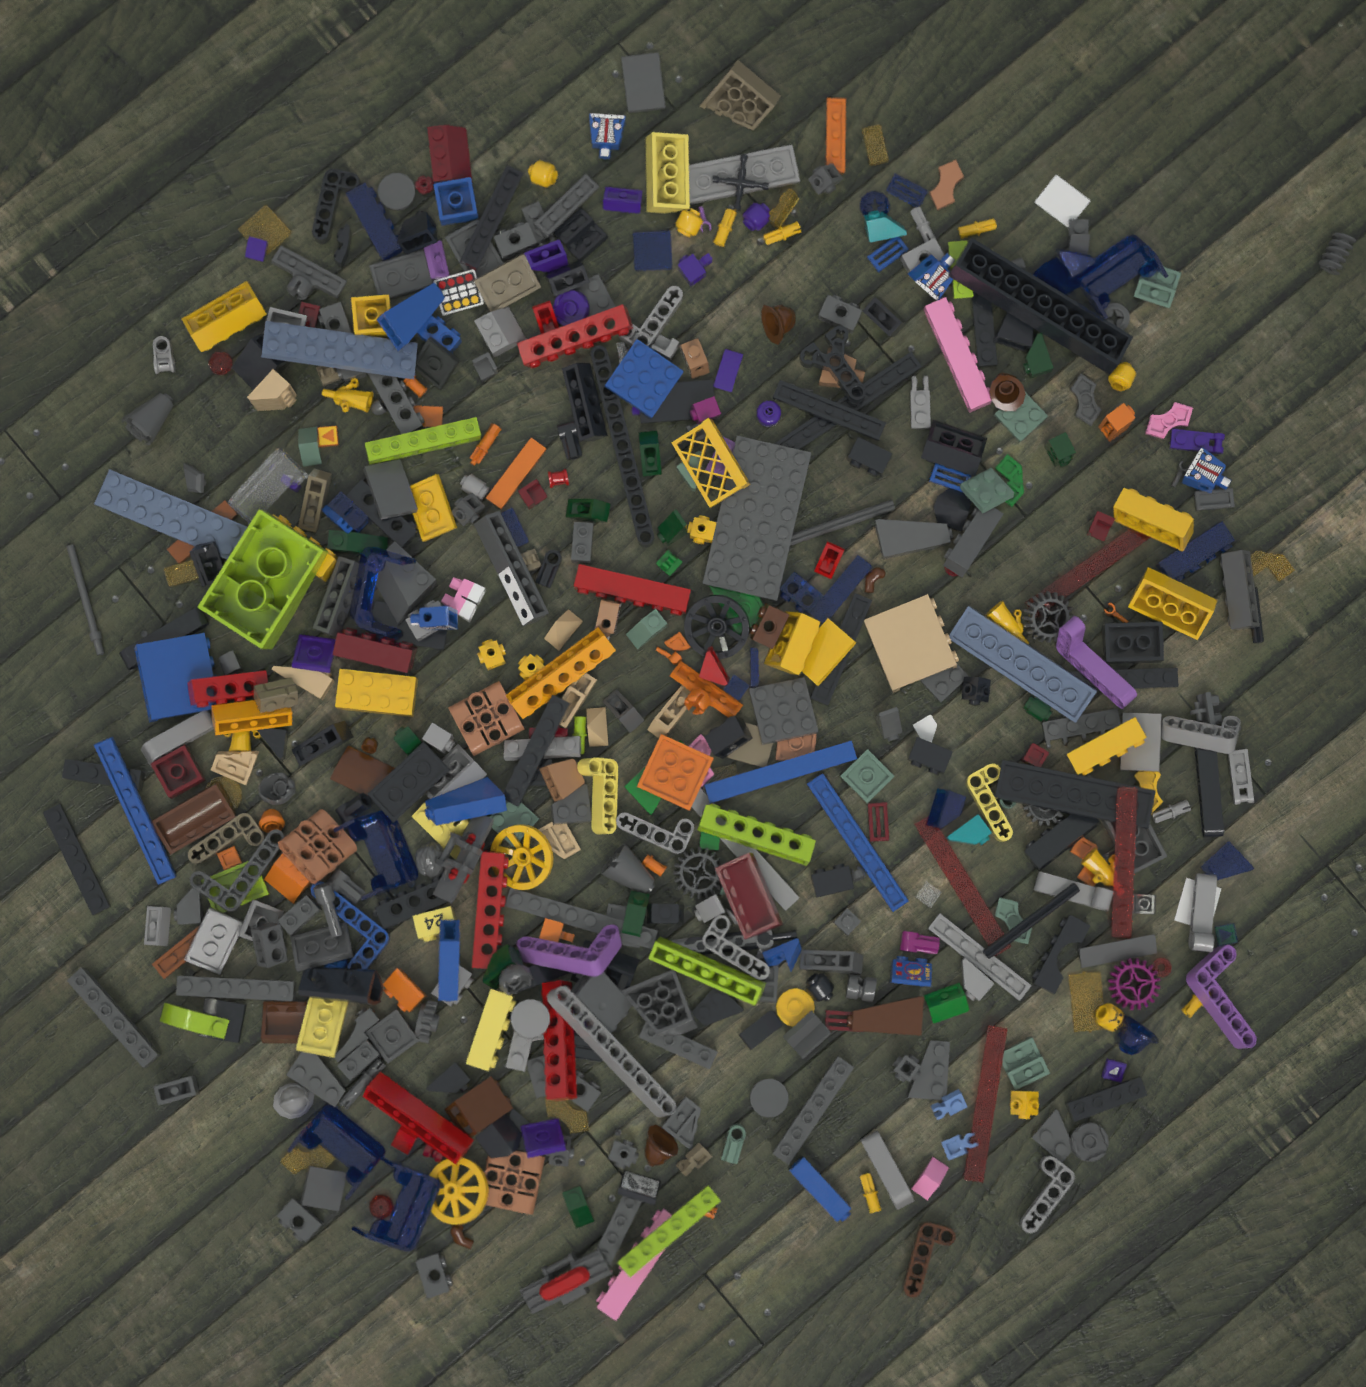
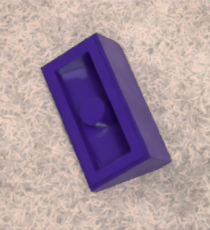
M605 187L603 210L640 213L643 191Z

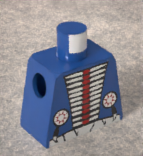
M590 113L593 148L600 149L599 158L610 159L611 150H619L626 118L622 115Z
M948 253L940 261L933 255H929L912 269L908 275L938 301L953 280L948 276L950 273L948 268L955 259Z
M1201 447L1186 472L1182 484L1212 493L1216 485L1227 490L1232 480L1223 476L1226 465Z
M449 606L420 608L419 614H411V625H420V628L425 630L458 629V610Z

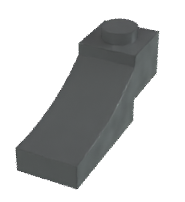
M365 1007L356 1014L358 1016L355 1019L357 1024L349 1040L336 1053L335 1060L337 1062H341L362 1043L370 1039L365 1032L381 1021L372 1008L367 1010Z

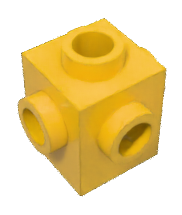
M699 515L698 518L694 517L693 522H689L687 533H690V539H693L694 543H712L717 522L710 521L709 517Z
M492 639L481 643L482 646L479 647L480 652L477 655L481 664L485 663L487 670L506 664L503 657L506 652L502 644L498 645L497 640L493 641ZM490 652H495L493 656H489Z
M531 654L528 657L526 655L523 656L518 662L520 665L518 667L519 675L524 680H527L544 667L543 663L545 661L537 654L535 656ZM534 664V670H529L528 665Z
M1011 1091V1114L1019 1115L1018 1119H1030V1115H1038L1039 1092Z

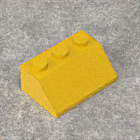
M785 611L789 614V617L774 648L769 649L764 664L790 674L799 675L804 669L805 659L812 649L814 637L819 632L820 621L803 613Z

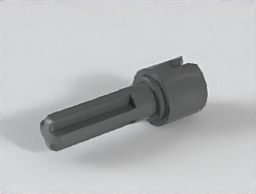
M332 883L319 884L313 888L317 903L323 907L331 936L338 937L342 935V930L333 903L336 896Z

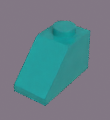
M871 211L868 215H864L869 242L907 235L903 225L883 212Z
M978 814L947 836L946 839L964 844L976 845L980 843V845H983L990 839L988 835L992 832Z

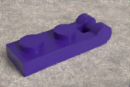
M1172 429L1169 449L1199 452L1202 447L1209 453L1223 454L1224 447H1222V441L1225 440V434ZM1209 440L1215 441L1214 446H1209Z

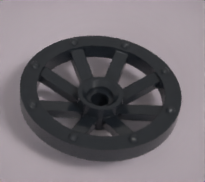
M709 595L699 599L692 605L685 618L684 631L690 646L704 657L708 647L712 645L715 637L718 636L723 651L715 652L719 659H725L735 655L743 648L749 636L750 623L746 611L737 601L724 595ZM712 603L725 604L720 615H717ZM705 605L711 618L699 615L696 612ZM730 607L738 614V617L725 619ZM692 620L708 624V626L692 631ZM715 623H720L721 627H717ZM742 623V635L729 628L728 625ZM709 632L710 636L705 647H703L695 637ZM724 633L738 640L737 644L730 649L728 648Z

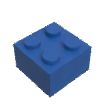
M471 177L434 183L442 226L479 219Z

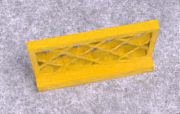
M707 418L702 424L671 442L709 508H712L742 488L751 485L712 419ZM701 429L706 433L705 442L695 440L696 433ZM684 440L691 441L688 452L681 451L678 444ZM694 442L704 445L701 456L692 454ZM707 446L714 447L716 450L714 459L704 456ZM691 456L700 458L698 469L690 466ZM703 459L713 461L711 472L701 470ZM716 462L724 464V475L714 473ZM700 472L710 474L707 485L701 484L698 480ZM713 475L723 477L720 488L711 486ZM726 478L732 479L736 484V487L730 491L723 489ZM710 488L720 490L718 498L711 502L708 497Z

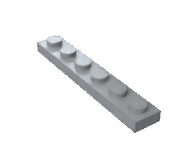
M940 913L928 927L932 933L970 961L1018 1001L1022 999L1032 986L995 956L988 959L983 954L985 948Z

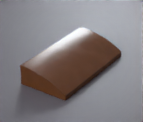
M348 746L330 779L359 794L364 793L367 795L395 768Z
M216 782L154 818L152 823L171 855L234 819L236 814L220 783Z
M263 1002L262 1043L297 1044L308 1002Z

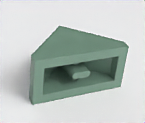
M318 427L298 429V445L303 467L322 465Z
M697 451L695 454L701 456L702 451ZM691 456L690 466L698 469L700 458ZM680 463L676 466V470L691 491L696 492L697 485L684 463Z

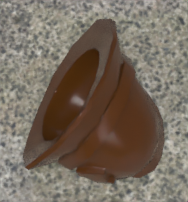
M763 305L761 310V318L766 336L772 343L779 345L783 335L789 332L795 325L796 316L794 310L783 305L773 307Z
M1003 372L999 373L992 381L989 391L994 405L1003 411H1016L1023 404L1026 395L1023 384L1015 376Z
M656 1124L649 1126L644 1154L649 1166H659L671 1157L676 1156L679 1149L674 1137Z

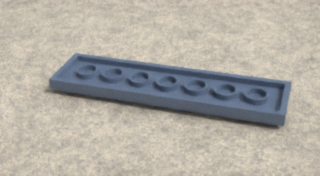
M266 321L261 357L414 380L418 343L409 342L401 350L397 351L391 340L387 338Z
M110 469L94 503L96 506L194 547L198 544L215 541L221 558L225 560L229 558L247 529V526Z
M970 605L949 634L951 641L1075 723L1098 691Z

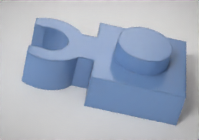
M959 1089L942 1097V1103L931 1105L933 1112H936L934 1115L937 1120L943 1118L947 1112L951 1116L967 1108Z
M968 1133L964 1139H962L961 1135H957L941 1142L948 1160L967 1154L966 1147H977L979 1145L978 1142L973 1144L969 1142L970 1137L975 1134Z

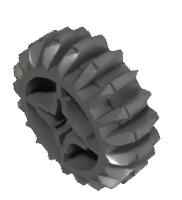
M1046 591L1045 595L1039 592L1038 598L1032 596L1033 603L1026 602L1030 607L1029 609H1023L1027 613V615L1022 616V619L1027 620L1023 625L1024 627H1029L1027 633L1032 634V638H1038L1040 642L1045 640L1047 643H1050L1052 639L1057 642L1059 629L1074 616L1069 614L1073 608L1067 607L1070 602L1064 600L1063 595L1058 596L1057 592L1051 594L1050 591ZM1055 602L1057 606L1047 609L1043 604ZM1038 610L1039 617L1035 620V615ZM1046 613L1051 614V616H1049V617H1051V618L1049 619L1050 621H1048V620L1045 619V618H1047V617H1046V615H1047ZM1061 614V620L1058 624L1057 618ZM1049 625L1053 630L1042 632L1039 628Z
M698 847V853H695L694 849L691 848L690 852L692 855L690 856L685 851L683 854L686 859L679 857L678 860L682 864L674 865L676 868H680V870L673 872L674 875H679L680 877L674 879V881H681L682 883L678 886V889L685 887L686 889L683 891V894L686 895L690 891V898H693L694 893H697V899L699 900L701 899V893H704V897L707 899L708 891L715 895L713 888L721 889L717 885V882H720L717 872L715 876L705 870L707 860L716 868L721 866L717 864L721 861V858L718 857L714 860L715 852L711 856L707 855L709 852L708 848L705 849V853H701V847ZM701 857L697 867L685 866L691 859ZM701 864H703L702 872H705V875H708L709 877L700 876V879H698L697 883H695L697 879L695 877L696 875H694V872L690 870L698 871L701 867ZM683 871L690 873L694 877L692 887L685 882ZM701 880L713 881L709 887L697 889Z

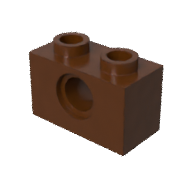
M766 603L765 606H761L757 614L759 618L756 624H752L749 634H751L750 638L773 649L789 614ZM766 621L772 622V627L769 630H764L763 628Z

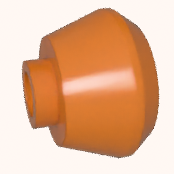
M268 809L262 814L259 827L266 833L272 830L281 831L285 827V820L279 811Z

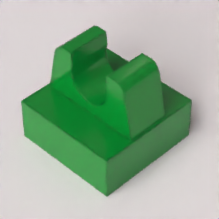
M668 549L656 562V565L670 577L683 562Z

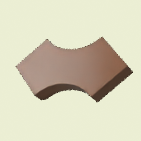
M956 160L938 169L940 182L929 193L937 210L955 202L953 189L964 178Z

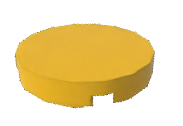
M798 988L783 992L776 1004L777 1015L780 1020L792 1027L810 1011L814 1013L815 1010L812 997L806 991Z

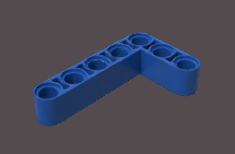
M318 881L316 884H312L311 894L314 897L315 894L313 888H315V886L319 884H323L324 882ZM334 890L335 896L340 899V905L335 908L337 915L367 938V941L349 962L347 968L352 969L355 963H359L362 969H369L389 944L390 934ZM352 908L355 910V917L348 919L346 912ZM365 920H368L371 924L368 931L361 929V924ZM380 932L386 935V940L383 943H378L376 940V936ZM370 947L373 949L374 955L368 959L364 956V951Z

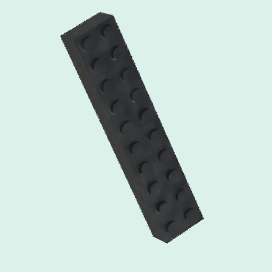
M972 237L963 248L948 275L1109 375L1119 365L1133 339L1132 335Z

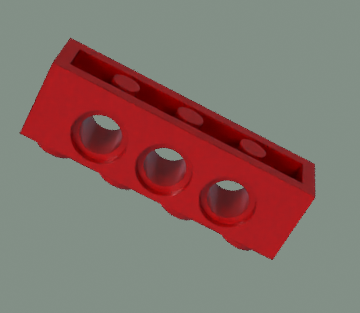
M265 670L192 679L187 683L191 706L197 705V708L209 706L208 703L219 705L227 704V701L232 700L235 702H243L247 698H253L254 700V685L268 683V678ZM244 683L251 686V692L244 689ZM225 686H230L233 690V693L228 694L225 690ZM207 688H211L214 691L213 697L207 694Z

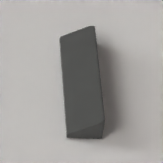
M1155 934L1077 950L1081 968L1156 954L1157 946Z

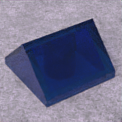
M1058 257L1044 263L1032 274L1066 296L1080 288Z

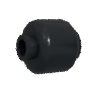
M814 973L807 979L806 991L816 1002L823 1000L826 1002L833 996L834 984L825 974Z

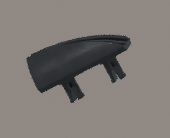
M309 967L303 970L298 989L299 995L303 997L371 1005L381 1002L382 992L384 991L383 983L377 970Z

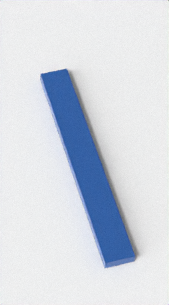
M113 736L95 743L94 747L158 885L176 878L177 875Z
M848 741L704 785L711 804L857 760L852 741Z
M822 773L807 783L891 911L894 912L909 902L824 774Z

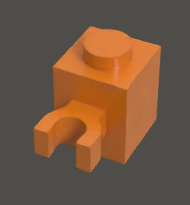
M545 918L539 939L558 943L560 939L573 942L575 935L563 932L564 923Z

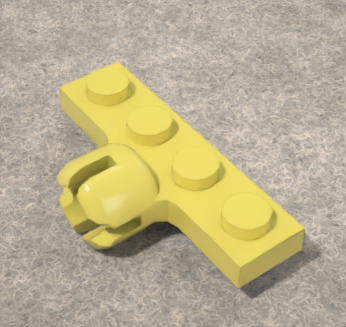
M426 802L412 815L443 848H445L451 837L449 836L450 832L462 836L471 820L466 819L461 822L456 821L436 826L425 815V809H427ZM455 844L450 854L455 860L461 848Z

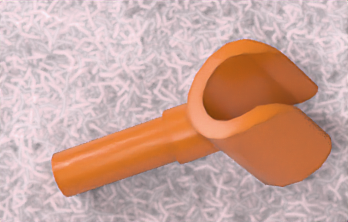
M1108 603V606L1113 608V611L1107 612L1104 609V613L1107 616H1114L1123 623H1128L1127 619L1115 611V605Z
M657 647L655 650L668 658L674 665H677L682 660L676 651L670 655L660 647Z

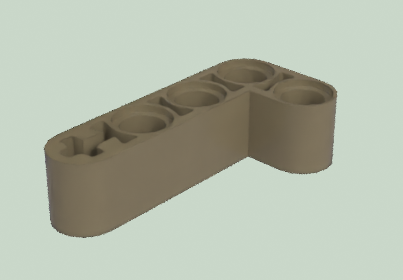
M242 813L193 846L188 852V858L192 863L203 864L243 836L250 845L259 847L266 835L252 815ZM248 817L250 825L244 828L241 825V821L243 818ZM232 828L234 836L228 839L225 832L227 829ZM255 833H259L261 835V841L259 843H254L252 841V836ZM216 839L218 847L212 850L209 846L210 841ZM206 849L209 852V854L207 852H203L200 855V860L196 858L194 859V857L196 856V851L202 852Z

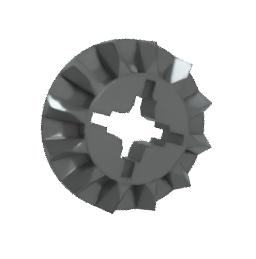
M1118 303L1106 305L1102 309L1100 316L1114 324L1113 320H1109L1114 311L1116 317L1122 318L1117 320L1115 326L1124 331L1130 322L1128 310Z

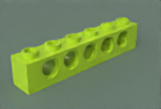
M477 417L366 442L365 451L369 465L478 441L481 439V433Z
M715 804L705 805L697 828L698 831L805 866L809 864L816 840H813L811 836L795 834L793 830L788 828H777L775 824L770 822H759L752 816L743 817L734 810L725 811ZM716 818H722L725 821V825L717 824ZM734 824L742 825L743 831H737L734 828ZM759 830L762 836L755 837L752 831ZM771 836H777L780 843L772 842ZM789 842H795L798 845V849H792L789 846Z
M661 936L655 941L649 959L754 1006L759 1002L766 986V982Z
M707 1185L618 1260L617 1263L631 1278L721 1202L720 1198Z

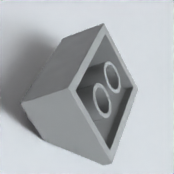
M457 744L441 759L450 771L425 794L431 799L481 780L487 774Z

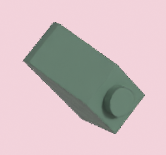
M655 609L640 620L626 636L638 650L667 628L668 624Z

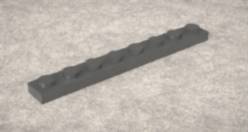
M510 888L505 904L509 908L598 934L605 926L616 925L622 941L653 949L658 935L657 930L644 926L640 937L621 933L623 920Z

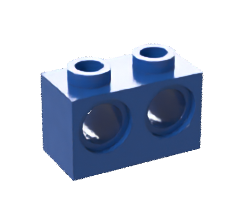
M431 315L417 332L418 337L425 342L428 338L432 337L453 354L462 343L459 337L460 334L455 329H448L444 326L446 323L440 317L434 318ZM436 326L438 331L435 334H430L428 332L430 327ZM451 338L453 342L451 345L446 346L443 344L444 339Z

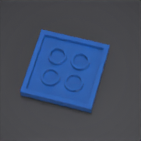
M636 339L605 384V387L652 419L684 371Z

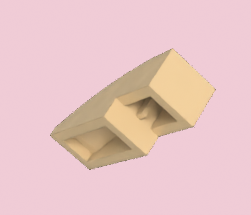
M585 673L578 681L573 682L568 687L562 699L571 704L560 724L561 726L567 728L598 681L597 679Z

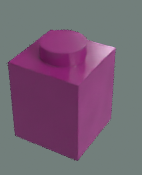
M714 396L691 406L692 410H690L691 418L697 422V425L703 423L707 418L714 419L721 415Z

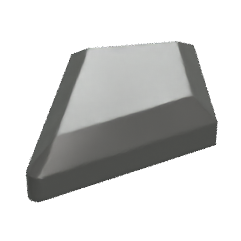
M184 463L188 492L204 493V486H206L204 473L190 464Z

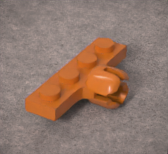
M680 661L670 674V677L690 691V694L685 699V706L688 711L694 706L695 710L692 714L699 715L703 714L709 706H712L728 718L737 715L743 704L712 682L699 678L700 674Z

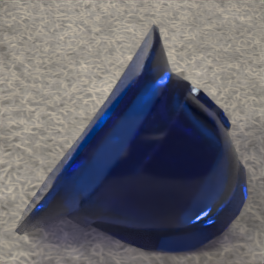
M1125 1015V1025L1121 1028L1118 1035V1045L1122 1052L1135 1055L1140 1053L1150 1043H1159V1039L1153 1032L1133 1018Z

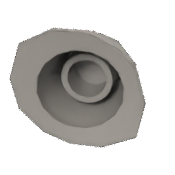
M288 1083L280 1087L274 1095L273 1108L280 1116L288 1119L299 1118L307 1113L313 1105L314 1093L299 1083Z

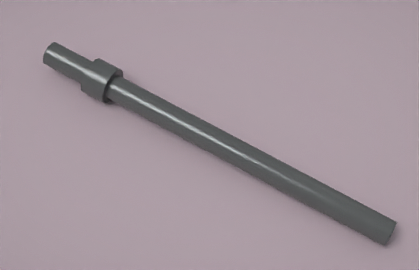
M69 545L67 550L91 632L89 636L91 642L94 643L97 656L103 655L105 653L101 643V632L98 631L76 550L74 545Z

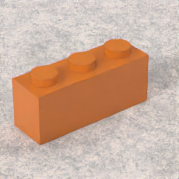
M1123 403L1105 416L1098 428L1110 442L1129 428L1135 420V412L1129 405L1126 406Z

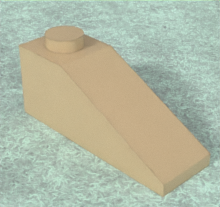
M272 667L274 672L286 679L292 678L294 684L321 700L325 698L334 683L331 673L292 667Z
M681 685L653 719L647 730L657 738L661 734L667 736L687 711L685 699L690 694V691Z

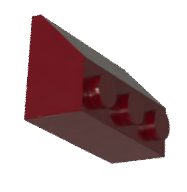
M450 125L427 127L433 182L440 183L471 177L472 180L466 128Z

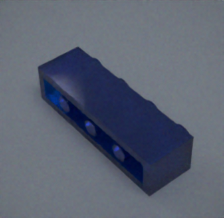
M365 182L347 192L346 196L382 261L389 260L402 253L403 250L397 243L399 235H394L392 231L395 229L390 218L386 220L383 215L386 213L381 202L377 204L374 199L377 195L372 186L368 188Z
M1222 521L1188 543L1183 552L1177 550L1160 561L1156 566L1162 574L1180 582L1185 578V573L1188 571L1191 574L1201 568L1199 564L1204 561L1209 563L1217 557L1215 554L1220 550L1224 553L1232 548L1231 543L1235 539Z

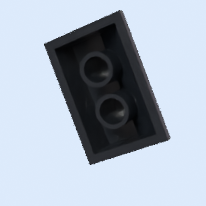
M933 420L921 458L931 463L943 465L949 469L961 471L966 475L975 476L982 459L987 438Z
M585 939L582 947L589 948L593 942ZM617 952L604 970V973L620 991L631 985L639 959ZM573 972L570 981L577 983L583 974Z

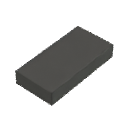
M1227 488V490L1215 489L1212 493L1204 491L1194 492L1196 511L1235 507L1233 488Z

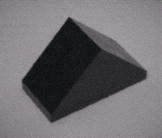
M272 728L257 730L276 756L283 761L286 756L289 732Z

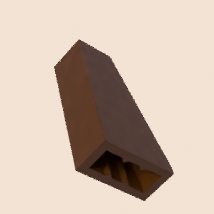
M916 996L853 1010L850 1015H847V1026L850 1027V1031L921 1036L924 997Z

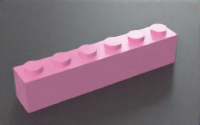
M945 297L926 305L924 312L969 413L989 405L992 401L989 392L990 388H986L984 384L985 376L982 370H978L976 363H978L977 358L968 348L970 346L969 340L966 335L963 336L960 330L962 329L960 320L958 318L955 319L953 314L955 310L952 302H948Z
M664 1208L662 1211L657 1210L652 1218L654 1223L650 1228L647 1226L641 1234L643 1239L673 1214ZM663 1251L631 1278L619 1266L618 1269L621 1271L617 1277L613 1275L607 1285L610 1286L606 1293L602 1291L596 1300L599 1303L597 1308L616 1321Z

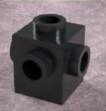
M964 677L961 699L969 701V705L980 706V702L988 703L991 680L982 677Z

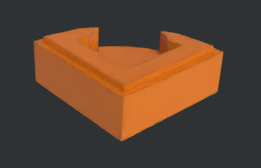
M680 632L664 642L668 648L674 651H685L691 648Z

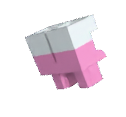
M453 578L449 587L456 590L457 593L455 597L445 593L441 603L444 606L458 610V616L470 622L486 589L469 580Z

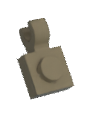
M698 1143L685 1155L687 1160L679 1161L676 1167L684 1176H687L695 1167L699 1170L712 1155Z

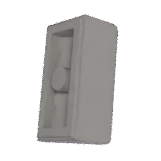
M147 906L144 945L168 946L171 908Z

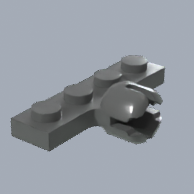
M280 246L271 260L273 265L293 275L287 285V291L293 297L298 294L297 299L305 300L313 288H318L338 299L347 285L346 280L283 246Z

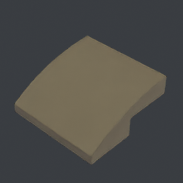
M745 723L753 739L726 758L760 768L767 766L773 743L762 745L758 727Z

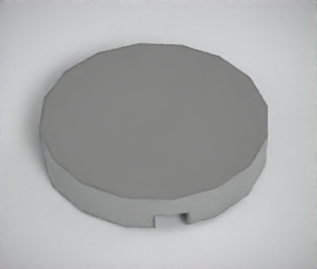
M536 1000L520 1002L514 1007L511 1014V1024L514 1031L525 1039H535L543 1035L549 1026L550 1015L548 1010L541 1002Z

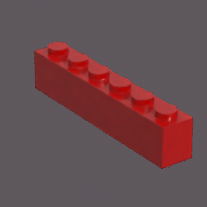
M581 564L578 566L574 582V589H577V592L580 594L588 595V592L595 593L598 598L607 599V596L613 597L616 602L625 603L630 601L633 602L634 606L643 608L644 605L652 606V610L656 609L659 612H663V609L670 610V614L681 616L682 613L686 614L691 589Z
M382 1072L369 1083L362 1096L455 1165L469 1151L474 1141L468 1134L458 1129L453 1123L447 1121L435 1110H432Z

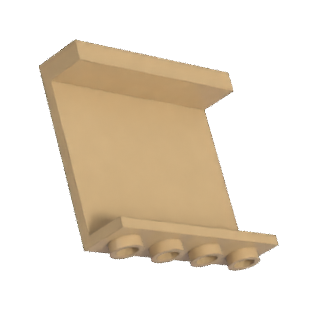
M928 594L864 620L893 693L899 691L901 687L951 667L953 669L957 667L956 662L959 659L955 650L951 652L949 644H952L948 633L944 634L942 627L945 625L941 616H937L934 609H937L934 598L930 599Z

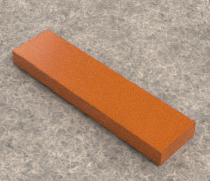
M827 98L826 165L833 163L840 174H845L846 98Z
M530 438L487 495L486 499L502 510L547 449L533 438Z

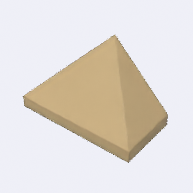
M568 609L555 621L544 639L559 651L583 621Z
M606 707L586 709L589 747L608 746Z

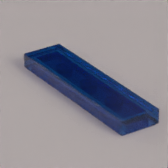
M857 555L810 612V615L820 621L821 624L828 618L830 619L873 566Z

